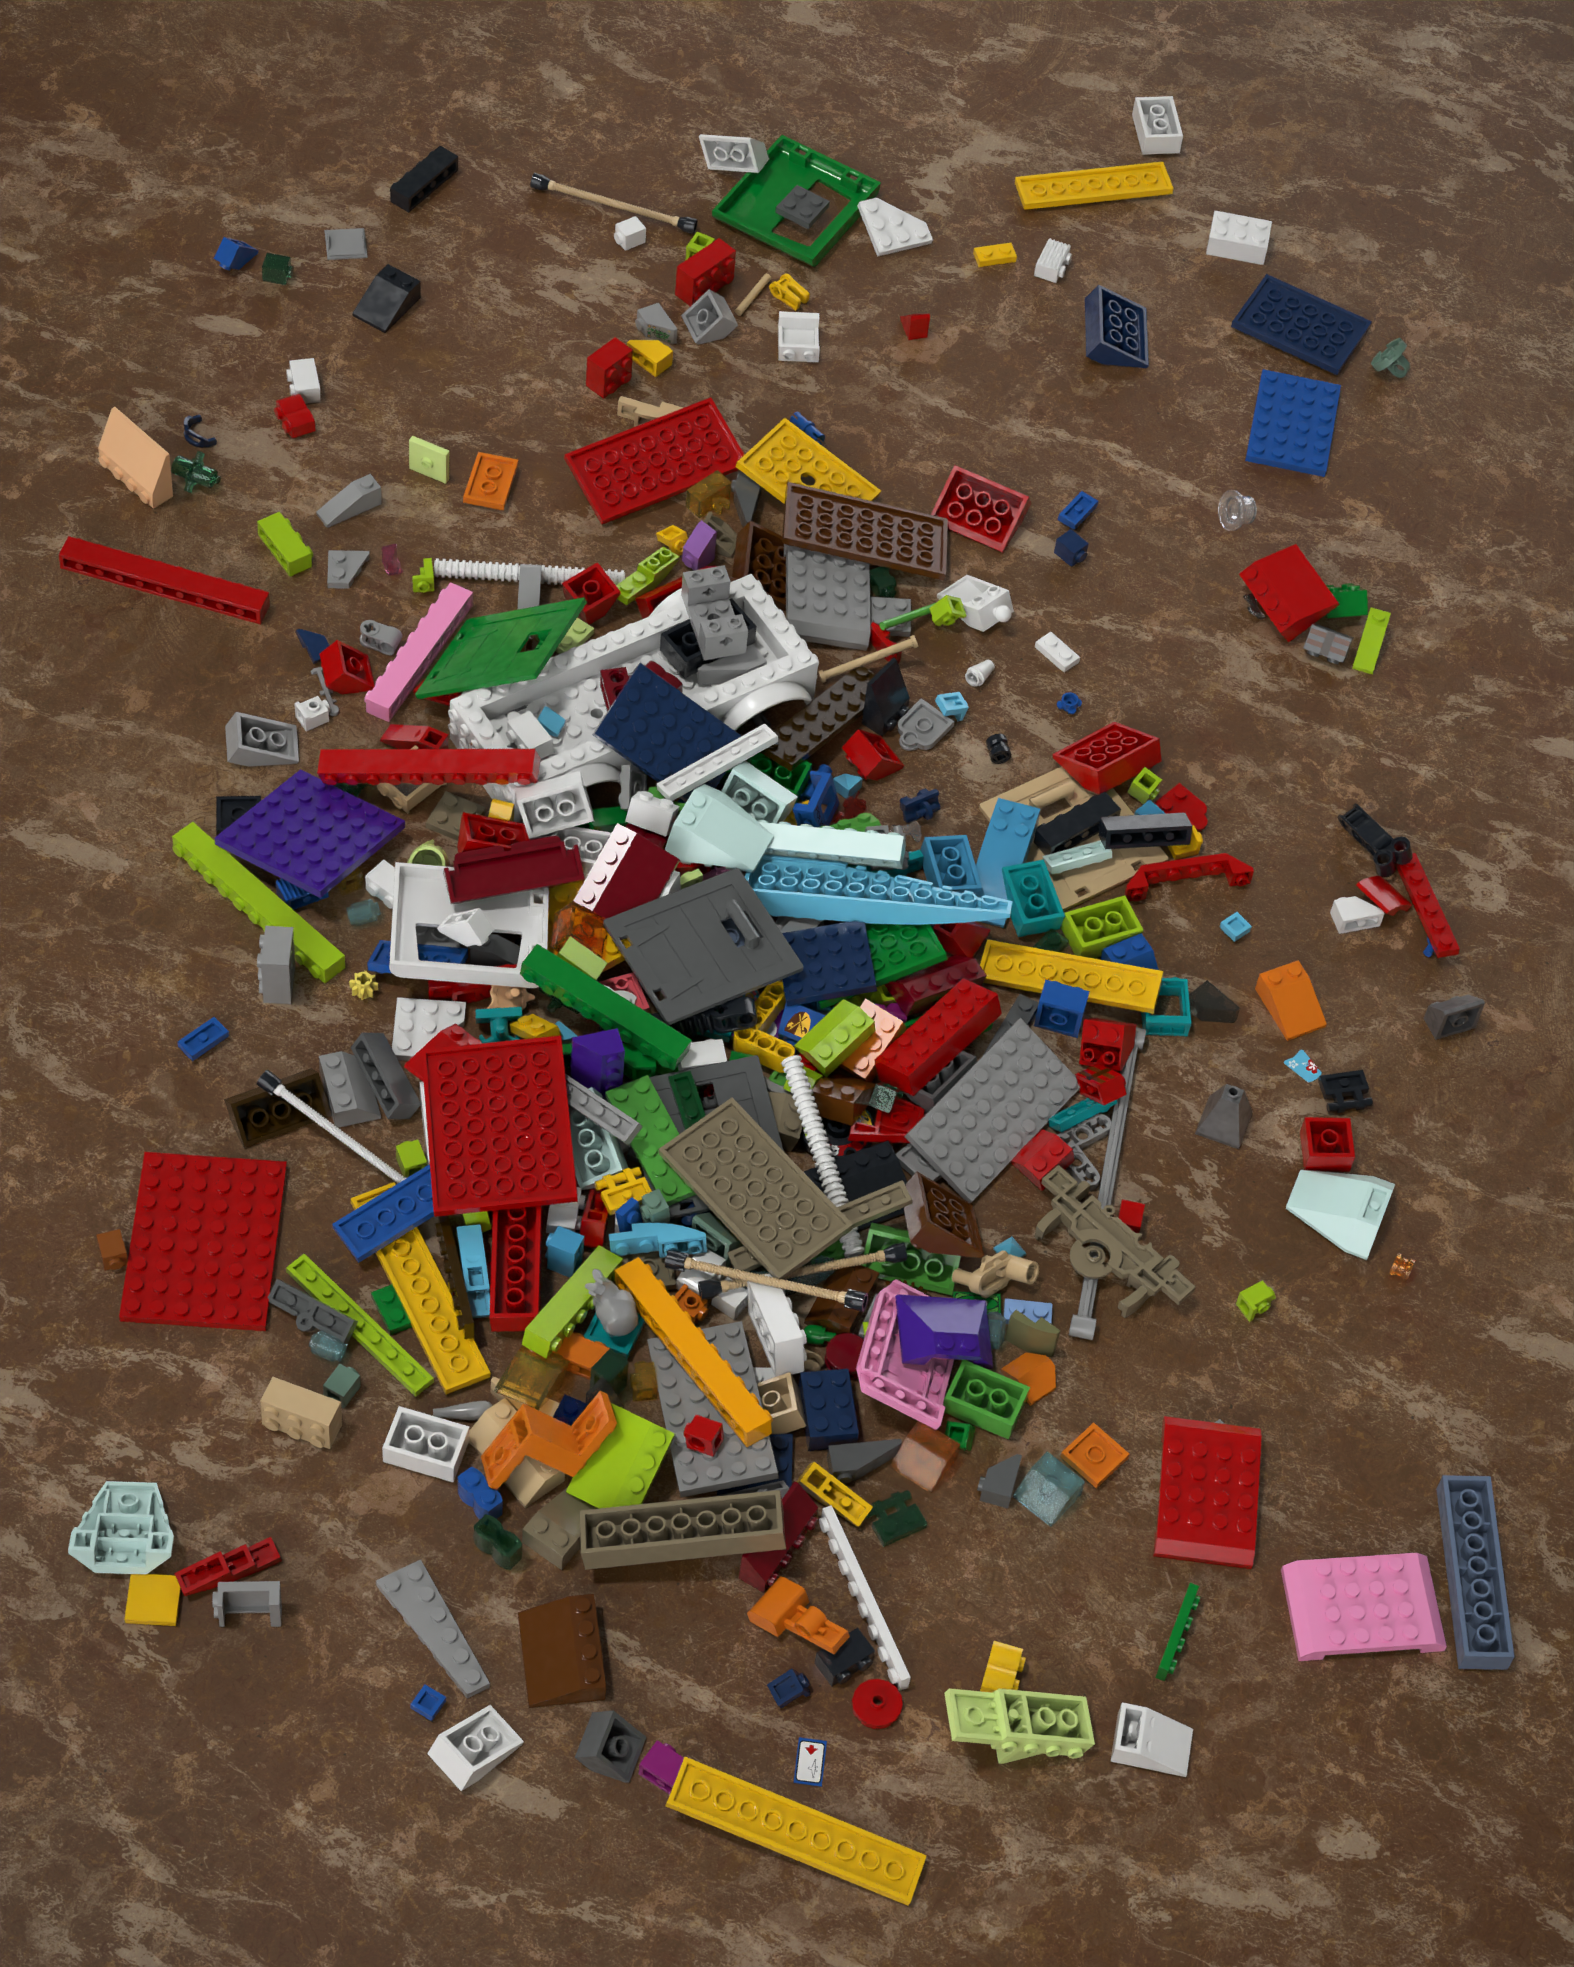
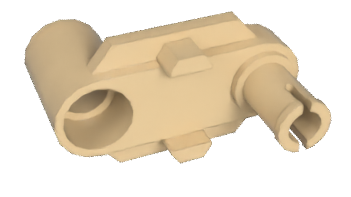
M1002 1250L994 1256L986 1255L982 1257L980 1268L973 1273L960 1268L955 1269L952 1274V1281L956 1284L969 1286L971 1292L979 1294L983 1298H988L1006 1287L1011 1279L1029 1285L1033 1284L1039 1274V1265L1035 1261L1017 1257Z

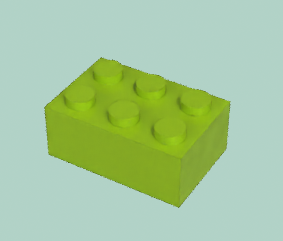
M1126 896L1065 912L1061 929L1074 954L1093 959L1101 957L1104 948L1140 933L1143 934V928Z

